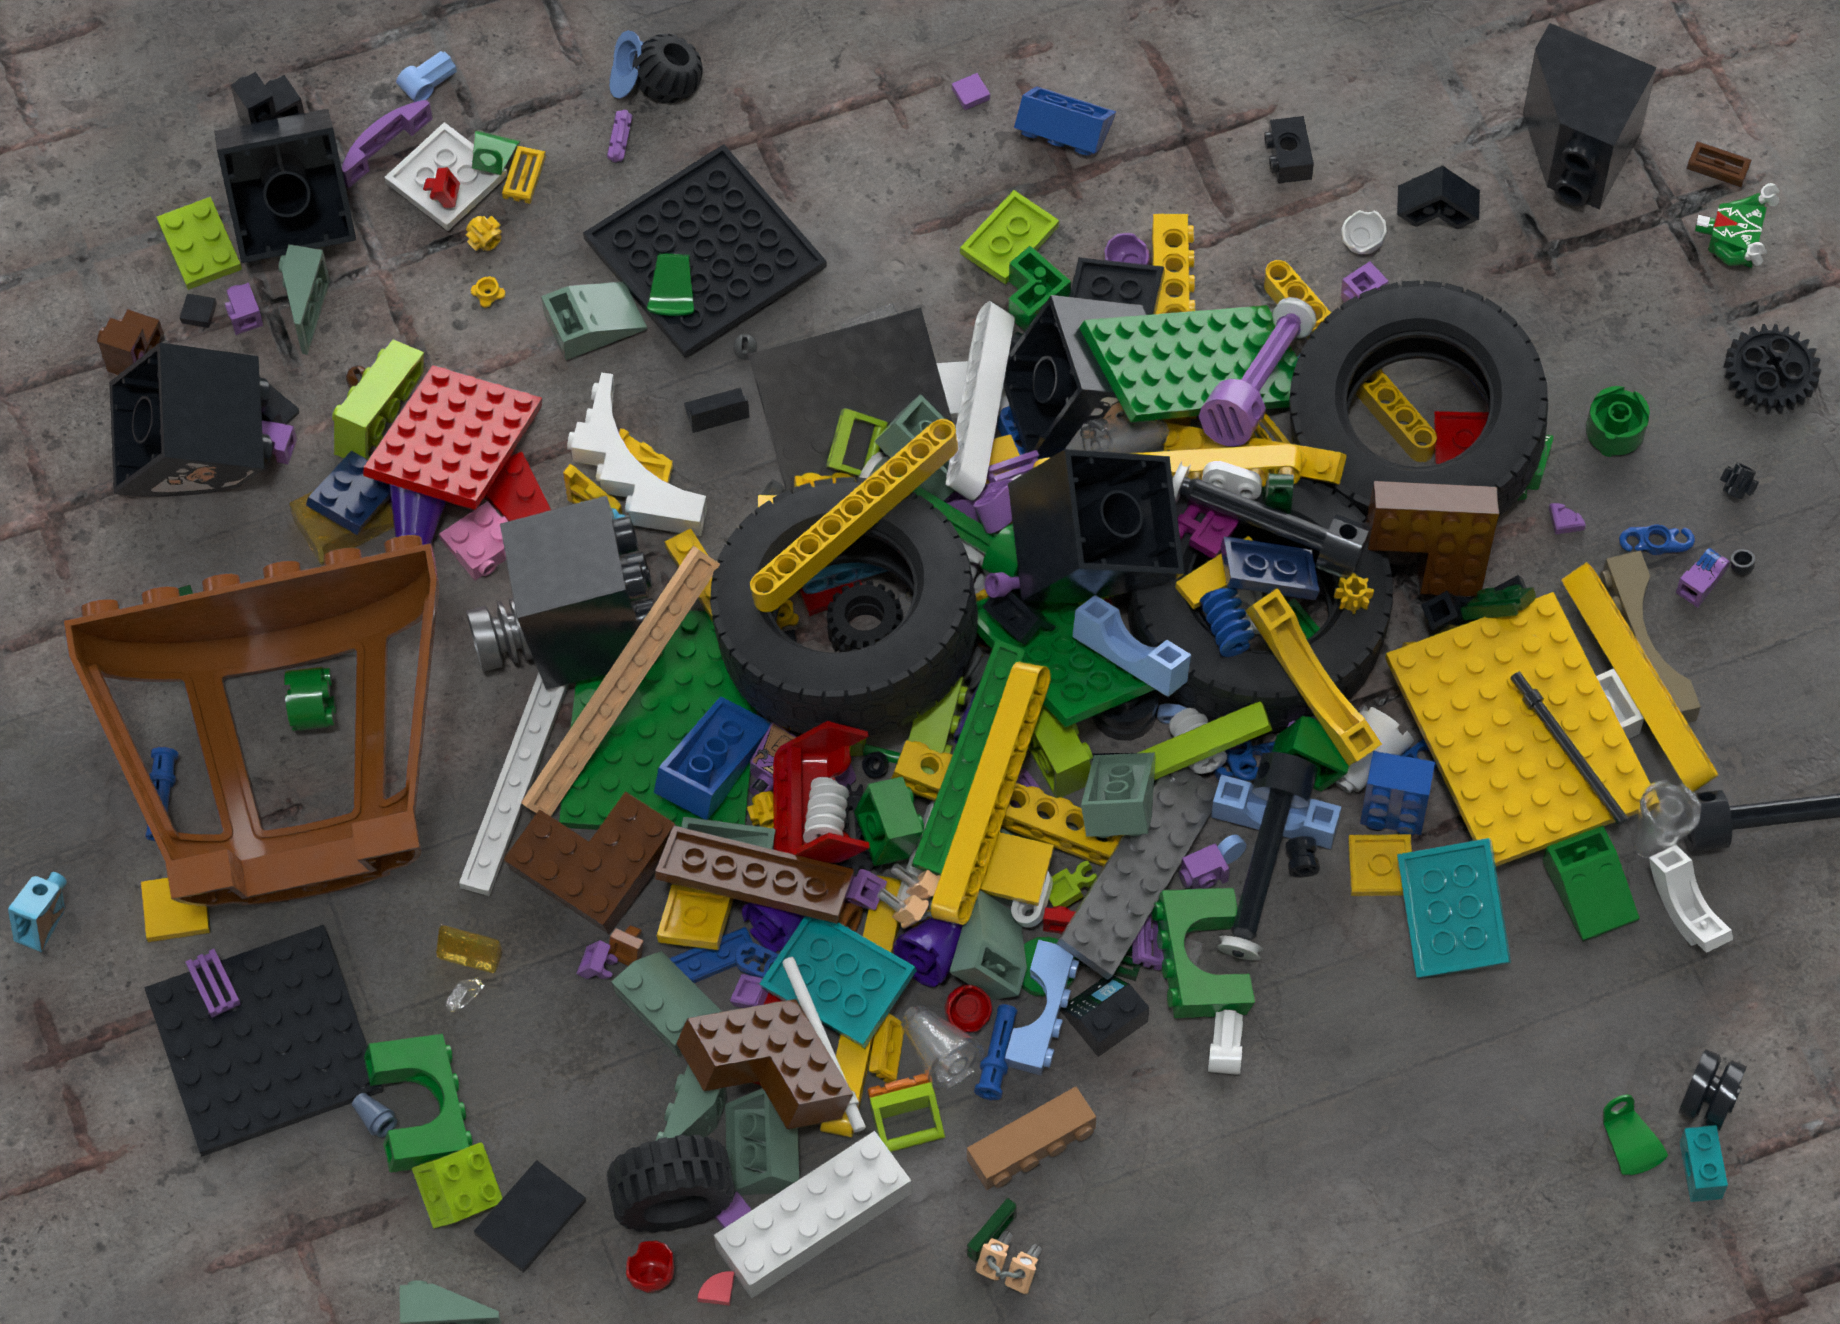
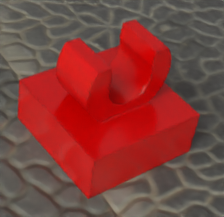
M448 167L437 168L435 178L425 179L423 190L431 191L430 199L438 200L444 208H454L460 182Z

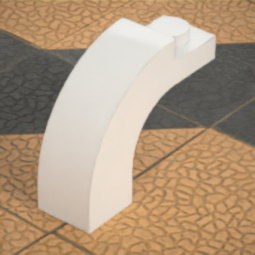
M1677 845L1649 857L1652 875L1661 900L1670 918L1691 946L1698 944L1706 953L1732 941V930L1710 909L1699 890L1692 860Z

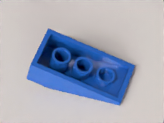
M720 696L658 767L654 793L708 820L723 802L752 759L772 723Z

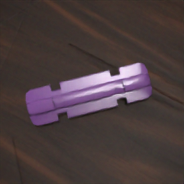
M628 110L617 111L615 114L610 146L607 152V158L614 163H617V161L622 162L625 156L630 131L628 126L632 122V114L628 113Z

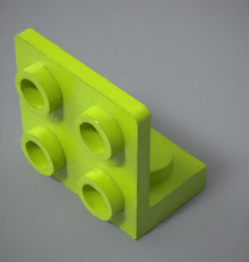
M481 1142L412 1168L433 1229L470 1217L496 1206L502 1200V1195L487 1153Z

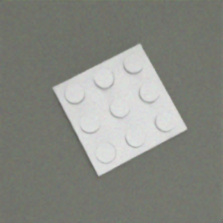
M444 122L385 176V182L449 231L508 175L507 169H504L501 175L473 169L474 144ZM448 167L460 182L454 208H444L438 200L430 199L431 191L423 190L425 179L435 178L437 168Z

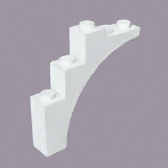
M601 372L599 383H594L591 399L594 401L593 409L588 408L585 423L577 422L575 433L570 432L568 437L567 449L572 452L573 462L598 466L596 481H600L601 489L607 494L627 497L625 513H629L633 525L678 533L691 528L695 535L701 536L707 513L706 496L684 491L662 481L645 469L629 452L618 433L613 418L612 406L615 391L613 374Z

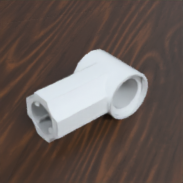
M1233 1010L1216 1012L1213 1044L1211 1043L1208 1072L1240 1075L1242 1014Z

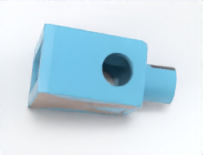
M51 872L46 880L38 876L31 877L11 903L8 912L15 942L42 952L65 909L62 889L67 881L61 874Z

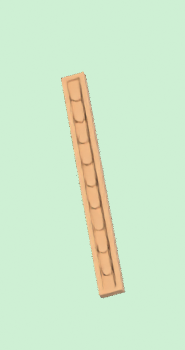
M692 547L521 801L524 806L535 813L540 809L549 816L553 814L713 576L714 570L720 566V563L696 547Z

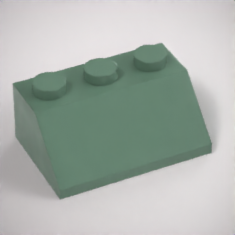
M662 951L635 960L611 981L615 994L678 1058L683 1054L676 1043L687 1018L722 1012Z
M761 1088L725 1104L726 1150L735 1192H738L740 1195L777 1194L798 1181V1128L786 1129L764 1089Z

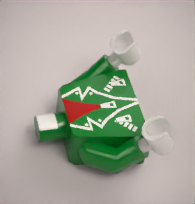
M1768 183L1761 189V194L1757 193L1744 199L1721 203L1718 207L1716 219L1698 215L1694 232L1711 235L1709 252L1715 254L1727 266L1744 265L1752 268L1753 264L1759 266L1763 263L1761 255L1767 254L1764 245L1759 242L1767 209L1764 206L1766 202L1770 206H1776L1779 203V198L1776 194L1780 190L1775 184Z

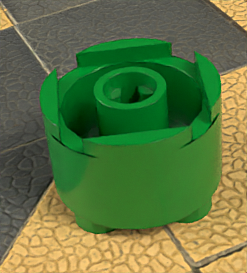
M1612 386L1601 390L1595 396L1590 406L1586 422V433L1589 441L1606 457L1625 455L1636 450L1643 443L1649 422L1650 409L1645 398L1636 391L1624 390L1625 387Z
M316 667L285 671L284 685H290L291 688L287 690L285 702L288 721L292 731L334 726V714L337 713L335 696H330V686H332L331 669Z

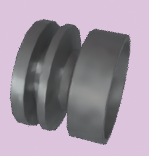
M513 598L509 599L511 613L508 614L505 612L502 601L497 602V617L492 618L486 606L466 611L473 642L483 672L502 667V653L506 651L513 663H518L516 652L518 648L522 649L525 660L533 659L517 619Z

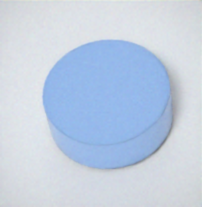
M1161 704L1158 707L1157 718L1160 722L1169 724L1175 714L1187 708L1178 704Z
M1230 835L1217 847L1226 863L1230 864L1243 854L1246 849V843L1239 835Z

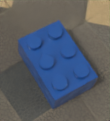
M1373 751L1360 824L1367 825V827L1375 830L1385 828L1396 830L1400 834L1421 835L1435 762Z

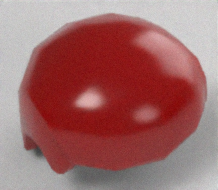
M962 985L955 988L947 996L944 1005L946 1019L953 1028L961 1033L979 1031L989 1021L993 1009L987 993L982 988L974 985Z
M657 1240L640 1243L637 1252L632 1257L628 1256L626 1276L628 1281L634 1288L647 1293H653L665 1288L672 1281L675 1268L674 1255L668 1245Z

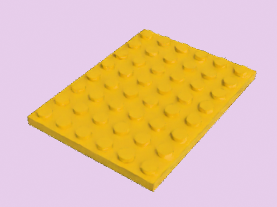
M1554 592L1535 598L1525 609L1518 610L1519 614L1493 618L1483 617L1390 651L1385 656V660L1473 841L1487 838L1492 840L1496 867L1597 827L1616 822L1533 709L1529 710L1524 704L1522 694L1510 679L1516 672L1520 671L1530 686L1540 692L1544 698L1543 703L1628 817L1654 808L1659 803Z

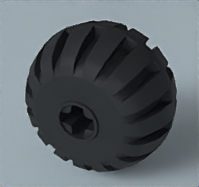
M659 34L650 37L641 46L642 54L639 57L636 51L633 60V68L635 67L638 70L636 84L644 94L647 93L649 95V98L657 99L661 103H676L687 99L699 87L703 74L701 57L696 48L691 43L688 44L684 38H677V35Z

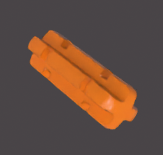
M926 1074L913 1076L911 1080L908 1077L885 1083L884 1087H880V1085L870 1087L868 1089L869 1101L870 1098L929 1083V1079Z

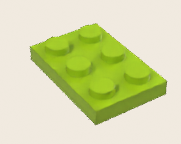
M1013 190L960 247V254L1006 285L1009 281V262L1029 246L1037 251L1057 230L1059 220Z
M211 196L156 217L187 290L242 270L241 263Z

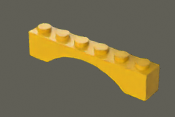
M1277 588L1245 610L1348 766L1381 746L1382 743L1366 719L1351 705L1324 670L1310 647L1295 613Z

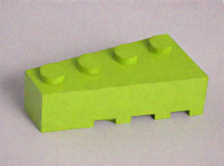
M394 339L386 349L382 348L372 367L365 369L361 381L357 386L351 387L343 404L337 405L332 414V421H334V455L345 458L350 451H353L369 460L368 452L372 446L377 447L383 439L381 434L384 431L386 422L393 423L400 408V400L406 402L424 372V352Z
M963 677L959 678L954 687L951 686V691L940 702L936 701L934 707L923 715L917 712L918 718L913 721L908 741L922 742L931 750L952 754V738L961 720L959 714L962 705H965L968 694V687H965ZM921 767L923 772L927 774H934V771L930 767ZM913 793L914 796L926 798V797H923V796H920V795H918V794Z

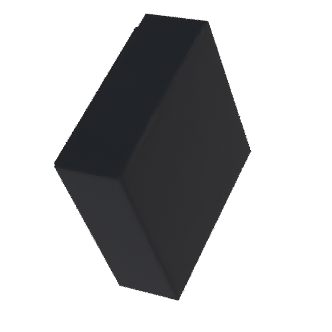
M187 294L180 315L181 323L209 328L217 304L216 299Z

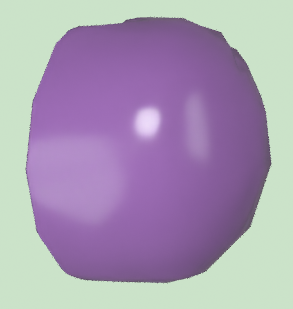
M1133 233L1117 234L1108 241L1104 250L1105 260L1145 265L1150 263L1149 249Z

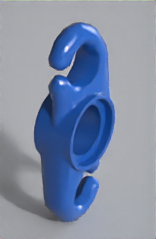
M1655 524L1648 527H1629L1621 533L1619 543L1624 550L1630 552L1633 547L1627 543V538L1633 536L1639 540V543L1635 546L1636 551L1646 550L1652 555H1661L1664 553L1686 552L1693 547L1695 538L1691 530L1683 528L1681 532L1687 537V542L1679 543L1675 540L1679 529H1668L1663 525ZM1659 534L1663 536L1665 543L1659 546L1654 545L1649 541V536Z
M1250 740L1236 745L1246 749V752L1241 755L1232 754L1229 751L1230 748L1225 750L1227 754L1226 761L1236 778L1244 781H1251L1256 778L1258 767H1255L1251 773L1241 771V768L1245 765L1253 767L1257 765V761L1252 755Z

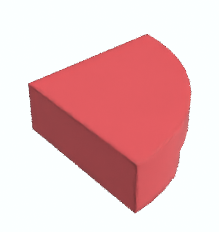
M734 1271L721 1272L710 1277L702 1285L698 1293V1302L730 1306L735 1277Z

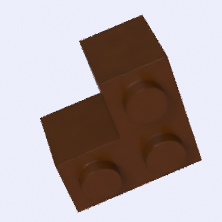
M127 309L123 319L116 320L110 318L106 327L100 329L97 337V343L99 344L107 372L119 375L160 343L164 336L160 320Z

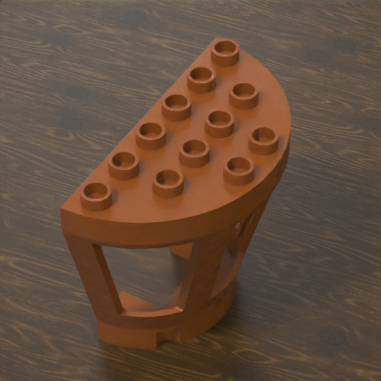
M417 535L399 536L389 539L384 543L386 553L363 558L360 549H338L328 552L323 556L325 566L302 571L300 563L297 561L276 562L263 568L264 579L240 583V578L237 574L215 575L202 581V592L180 596L179 589L176 587L153 588L141 594L143 602L141 605L119 609V604L116 600L92 601L81 606L82 617L64 621L69 657L165 860L172 900L197 906H218L232 903L244 906L300 899L355 887L390 875L391 870L409 866L420 857L421 845L415 812L440 587L434 551L430 543L423 545L421 537ZM422 621L406 787L392 797L385 799L388 641L391 637ZM357 651L353 811L317 822L263 830L224 680L226 678L293 668ZM104 677L139 682L185 683L223 828L221 834H188L177 832L174 829Z

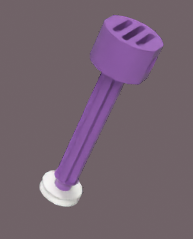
M1288 297L1282 299L1277 304L1272 314L1273 323L1276 327L1242 379L1221 381L1201 407L1199 414L1200 422L1206 435L1215 442L1232 447L1243 445L1251 438L1262 421L1266 408L1259 391L1292 340L1307 337L1315 328V312L1305 301Z

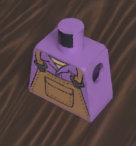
M774 722L770 725L750 762L751 775L756 780L749 790L754 796L773 789V760L775 753L781 745L796 738V736Z

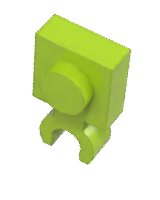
M1089 861L1080 863L1073 874H1070L1069 870L1065 868L1052 876L1053 886L1049 900L1054 907H1067L1084 897L1080 889L1091 887L1098 877L1096 873L1089 877H1084L1085 873L1092 869Z

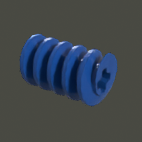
M1232 587L1210 591L1199 600L1203 604L1202 609L1204 613L1207 614V622L1211 625V632L1215 635V642L1220 646L1219 652L1225 657L1236 656L1247 651L1251 645L1249 641L1255 636L1253 630H1247L1251 623L1248 619H1243L1247 613L1244 609H1238L1242 605V600L1234 598L1238 594V590Z

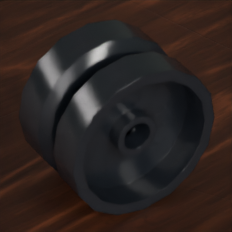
M1156 689L1098 713L1092 716L1096 727L1105 736L1115 740L1131 741L1143 737L1153 728L1157 719L1159 691Z
M1705 1049L1678 1113L1690 1119H1695L1698 1117L1703 1104L1706 1103L1709 1107L1704 1117L1705 1125H1716L1717 1130L1720 1131L1727 1114H1731L1742 1089L1740 1083L1747 1066L1732 1060L1727 1063L1722 1076H1717L1716 1073L1721 1063V1057L1719 1054Z

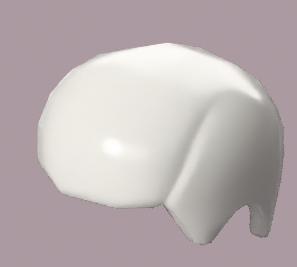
M1359 210L1345 220L1341 229L1342 241L1356 254H1371L1382 246L1386 238V222L1376 211L1364 212Z

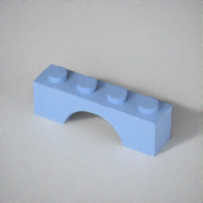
M1096 595L1075 610L1072 637L1167 697L1187 682L1191 654L1168 640L1158 647H1150L1140 643L1126 629L1119 609Z
M1221 775L1213 800L1211 817L1259 830L1267 801L1252 792L1253 785L1251 782ZM1310 799L1308 807H1290L1283 837L1292 839L1308 836L1316 840L1317 846L1331 849L1339 824L1341 806Z
M1038 940L1030 968V977L1043 989L1047 1004L1044 1012L1035 1022L1025 1027L1013 1028L1005 1056V1062L1008 1067L1041 1076L1044 1067L1050 1068L1054 1049L1050 1048L1052 1037H1059L1063 1022L1062 1019H1058L1061 1007L1067 1008L1071 990L1066 989L1069 978L1075 979L1079 966V960H1075V956L1057 944Z

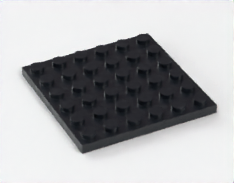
M725 144L583 232L584 240L619 281L626 285L630 294L685 358L827 267L825 258ZM659 254L690 255L689 264L694 313L669 316L655 314L647 310Z
M921 307L748 355L785 490H789L791 494H793L795 476H803L805 473L832 476L840 472L826 468V463L839 416L844 408L886 421L888 426L905 407L921 394L944 419H948L953 423ZM854 420L842 464L859 470L863 469L875 425Z
M324 924L220 960L240 1001V1005L212 1018L190 972L144 987L201 1157L351 1104L356 1096L361 1093H366L371 1097L383 1092L381 1084L370 1086L364 1060L368 1046ZM214 963L209 964L208 966L225 1001H230L231 998ZM202 967L196 969L214 1008L220 1006Z

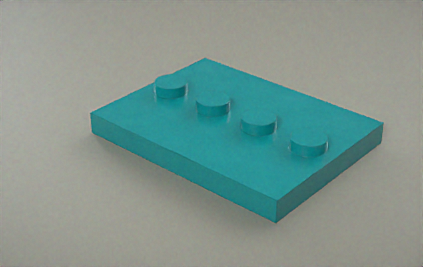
M1490 838L1397 854L1416 977L1418 979L1511 963L1492 840Z
M805 916L759 985L762 989L783 1001L792 999L798 1001L782 963L785 959L794 957L822 1024L861 1047L866 1048L917 970L912 964L839 922L836 924Z

